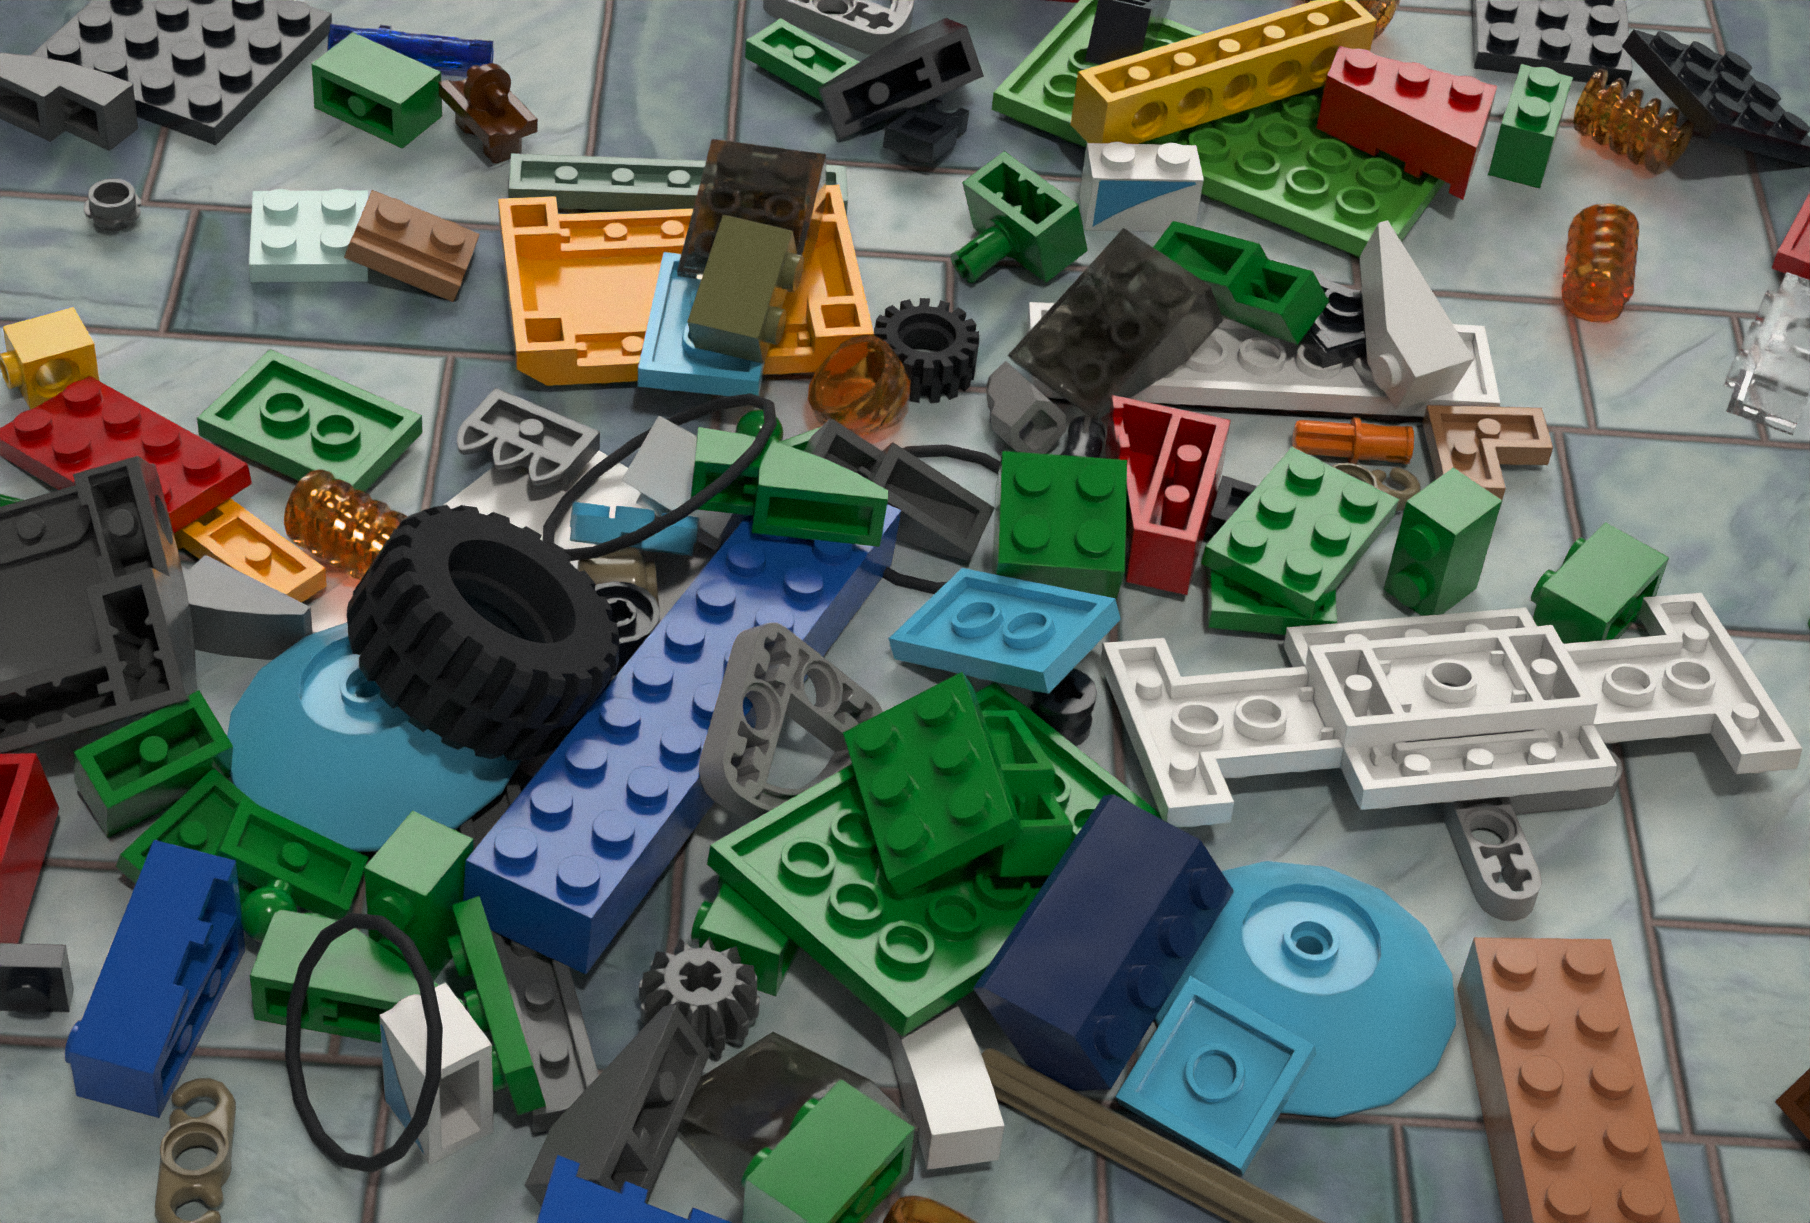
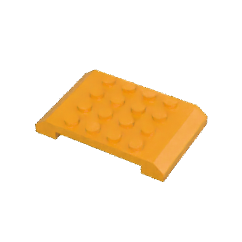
M840 186L783 187L782 205L558 214L556 196L498 199V217L517 370L546 386L638 381V365L663 252L709 257L723 215L792 230L797 255L804 257L803 272L799 286L796 291L787 290L782 309H786L787 313L783 336L778 345L770 343L763 375L842 371L873 352L874 331Z

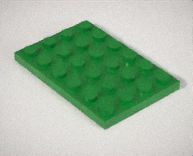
M996 682L976 692L981 711L1017 710L1055 767L1052 794L1073 824L1071 843L1104 795L1114 794L1162 819L1158 811ZM852 764L711 844L707 859V865L902 1037L974 990V986L1050 876L1000 877L986 852L899 896L887 880Z

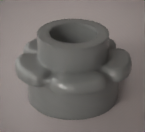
M114 178L104 179L90 187L88 200L84 204V213L86 217L93 218L95 225L105 230L119 231L127 228L139 218L141 214L139 207L142 203L139 196L135 194L134 187L129 182Z

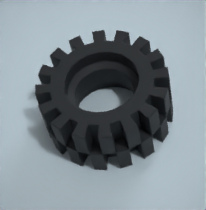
M920 298L919 306H913L910 299L901 301L900 311L893 305L885 309L884 316H878L874 327L873 352L871 355V371L873 376H878L877 383L883 389L892 384V395L900 398L904 392L910 393L909 401L920 403V395H928L930 403H939L941 393H944L951 400L958 397L959 389L965 392L970 387L971 380H974L980 339L979 331H976L977 324L972 318L965 320V311L958 307L951 313L949 312L950 303L941 300L938 307L929 306L930 298ZM914 349H929L936 352H921Z

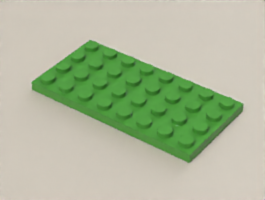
M1079 0L993 92L991 110L1009 116L1020 123L1029 124L1059 136L1067 142L1076 143L1084 147L1087 146V142L1070 124L1078 71L1098 66V64L1085 61L1098 0ZM1165 18L1152 49L1205 33ZM1325 85L1139 143L1196 145L1204 179L1201 194L1212 200L1221 201L1254 214L1262 220L1271 221L1299 232L1309 239L1321 241L1349 252L1359 259L1377 224L1388 220L1402 241L1445 183V181L1426 172H1423V175L1417 178L1404 171L1406 162L1380 149L1377 155L1372 156L1317 129L1316 126Z

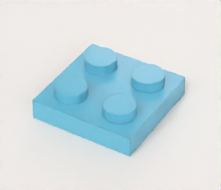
M1189 976L1115 1097L1119 1105L1243 1176L1315 1057L1316 1049L1315 1045Z

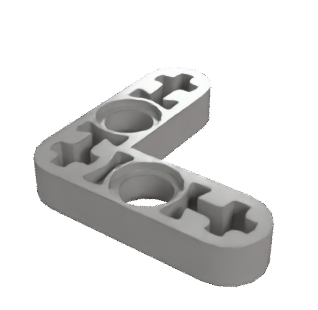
M1608 749L1617 764V770L1613 786L1438 803L1476 901L1482 910L1490 916L1503 921L1524 919L1532 912L1542 879L1516 815L1597 807L1607 804L1613 799L1623 772L1622 762L1613 751ZM1477 828H1488L1501 835L1504 842L1497 845L1485 844L1477 840L1471 831ZM1505 866L1502 874L1505 883H1498L1501 867Z

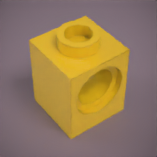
M74 307L3 326L7 352L0 353V370L9 389L18 387L29 409H33L61 393L73 382L83 380L88 376L99 381L95 344Z

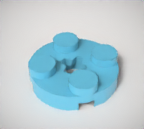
M573 502L570 519V541L599 545L634 532L655 520V511L616 506L615 518H609L610 506ZM687 516L646 540L629 547H635L643 551L693 556L694 543L697 541L699 518Z

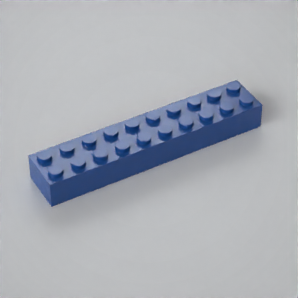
M887 504L880 547L752 533L753 516L747 515L466 859L463 901L480 896L492 931L587 974L715 802L705 792L701 783L699 763L732 646L737 635L746 629L766 623H779L821 656H824L882 579L886 567L890 568L892 565L901 510ZM805 675L804 682L808 678V675ZM745 696L743 699L744 716L747 723L754 729L757 720L755 708L752 702Z

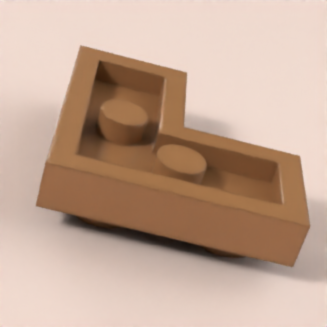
M1426 406L1422 423L1436 479L1454 467L1502 500L1506 487L1500 464L1548 465L1553 445L1542 408Z

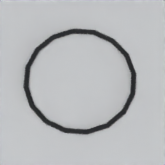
M751 393L717 398L668 418L667 420L680 426L721 409L750 405L763 410L765 423L752 445L718 479L680 507L634 532L593 547L564 549L554 543L555 528L570 505L601 475L640 448L651 428L632 438L591 468L562 496L543 525L542 541L554 549L557 546L571 557V561L595 559L638 544L686 518L728 487L760 455L777 426L774 402Z

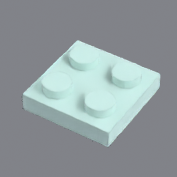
M276 189L272 191H253L249 252L250 283L368 282V267L344 258L369 198L368 190L290 191Z

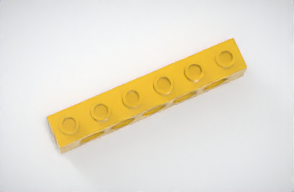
M1315 0L1078 71L1070 125L1087 143L1108 144L1110 142H1123L1126 144H1139L1324 86L1339 46L1371 50L1377 20L1356 0Z

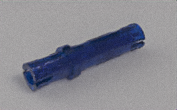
M331 23L328 33L327 51L354 32L438 70L467 72L474 65L480 67L484 64L493 63L494 40H472L441 35L406 33L403 31H393L391 25L380 24L379 29Z

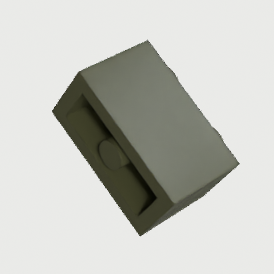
M727 215L722 216L687 321L695 348L764 364L770 343L778 345L783 336L787 313L786 309H782L787 290H797L803 272L804 257L797 255L792 230Z

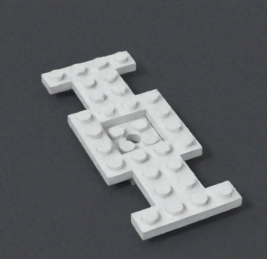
M1702 593L1643 597L1639 618L1650 634L1648 637L1563 644L1553 625L1537 626L1526 607L1287 627L1284 649L1293 667L1197 676H1180L1165 638L1102 643L1101 666L1161 818L1177 828L1231 823L1234 800L1224 778H1244L1255 775L1341 768L1360 810L1388 809L1410 805L1451 803L1463 800L1514 797L1526 794L1610 787L1614 783L1617 764L1605 743L1614 744L1622 741L1676 738L1679 736L1711 733L1735 774L1797 769L1803 749ZM1483 734H1487V735H1484V736H1473V737L1440 739V738H1450V737H1461V736H1472V735H1483ZM1427 740V741L1407 742V743H1406V741Z

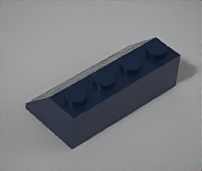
M1114 794L1104 795L973 989L1028 1067L1074 1091L1111 1090L1234 890L1200 839Z

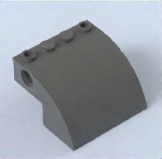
M139 456L131 457L73 474L75 486L0 507V754L12 753L154 712L166 706L190 701L189 695L194 693L196 677L192 618L179 552L155 464H150Z

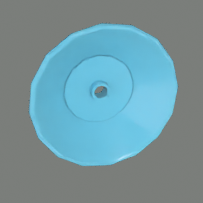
M347 622L305 636L262 667L232 710L227 737L233 745L232 767L229 773L233 784L257 805L356 852L378 851L412 810L453 830L457 829L502 794L521 760L507 761L504 754L495 759L475 756L473 749L467 747L457 750L441 743L442 737L428 729L422 732L409 723L410 716L398 706L392 709L380 697V687L375 681L368 682L360 670V655L352 653Z
M1264 861L1221 871L1234 892L1154 1020L1158 1027L1189 976L1315 1045L1316 1055L1281 1113L1337 1118L1389 1105L1436 1070L1456 1027L1453 974L1427 928L1381 889L1328 867Z

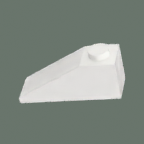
M1389 221L1380 222L1377 224L1360 256L1367 363L1371 368L1375 383L1380 389L1385 391L1394 408L1398 410L1454 392L1473 362L1474 357Z

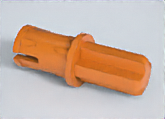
M1356 417L1351 419L1350 424L1299 420L1294 426L1292 444L1294 448L1306 454L1348 457V463L1357 464L1358 460H1378L1409 464L1414 449V430L1412 426H1383L1361 423V419Z

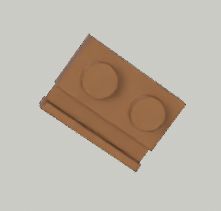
M371 190L344 258L454 302L480 234L464 228L455 222L442 219L408 205L399 199Z

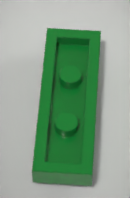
M480 896L453 904L452 907L460 933L447 937L459 978L473 974L477 985L476 989L464 992L470 1015L482 1032L490 1030L495 1044L492 1046L493 1090L496 1092L509 1088L518 1115L545 1107L546 1103Z

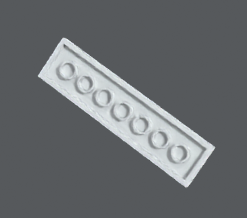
M1029 302L1027 333L1030 382L1049 398L1111 401L1112 395L1148 403L1284 409L1288 411L1304 410L1342 412L1346 414L1363 413L1405 417H1424L1427 405L1500 407V398L1485 326L1453 324L1474 357L1473 362L1454 392L1396 410L1385 391L1380 389L1375 383L1371 368L1367 363V356L1322 368L1301 342L1296 345L1264 334L1218 312Z

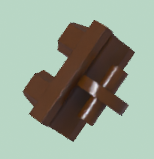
M495 63L484 64L480 67L474 65L468 69L467 78L464 80L451 81L447 79L438 82L439 96L455 112V123L464 133L476 135L483 142V153L492 163H501L511 159V153L521 154L522 137L538 132V119L510 91V75L500 65Z

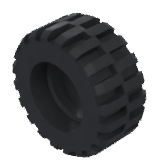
M442 505L423 510L408 516L401 521L397 529H394L353 591V596L348 602L346 616L352 653L360 655L359 668L368 682L375 681L380 687V697L392 709L398 706L410 716L408 722L422 732L428 729L441 736V743L457 750L463 747L473 749L475 756L495 759L503 754L507 761L523 760L543 755L558 748L589 710L616 672L620 648L617 623L612 622V609L606 598L598 596L595 592L596 583L585 570L579 572L570 563L571 557L558 546L555 549L540 539L541 534L527 526L522 529L511 524L509 517L495 512H491L488 515L481 514L477 507L465 505L452 509L448 505Z

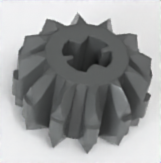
M710 936L701 948L692 949L680 938L677 946L674 948V955L656 951L654 960L650 963V971L643 972V979L639 982V1000L642 1002L640 1018L644 1027L663 1006L676 1005L708 1051L717 1059H719L722 1051L725 1049V1042L743 1046L744 1039L748 1035L749 1025L755 1024V1018L759 1016L760 997L757 996L758 978L754 972V966L741 964V957L739 956L737 946L720 953L715 951V946Z

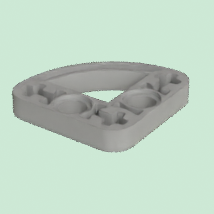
M763 0V7L767 14L776 19L781 18L796 27L862 53L872 55L896 39L909 34L913 19L914 0H890V9L868 0ZM824 12H835L840 15H829Z
M766 623L746 629L737 635L732 646L700 757L699 774L705 792L713 801L731 812L755 820L851 765L852 761L843 732L883 711L870 693L785 626L779 623ZM805 675L809 676L815 687V705L811 704L805 693ZM745 696L752 702L755 708L757 720L754 729L747 723L744 716L743 699ZM785 714L834 751L833 756L821 773L800 789L780 788L766 783Z

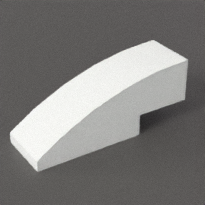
M956 1002L903 1037L882 1019L907 1120L910 1125H916L927 1170L999 1160L1004 1122L983 1057L973 1033Z

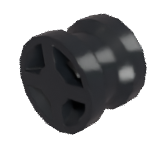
M1073 668L1049 694L1031 691L1032 704L1030 705V710L1072 744L1078 746L1090 734L1093 720L1091 712L1094 710L1097 696L1095 683L1087 674Z

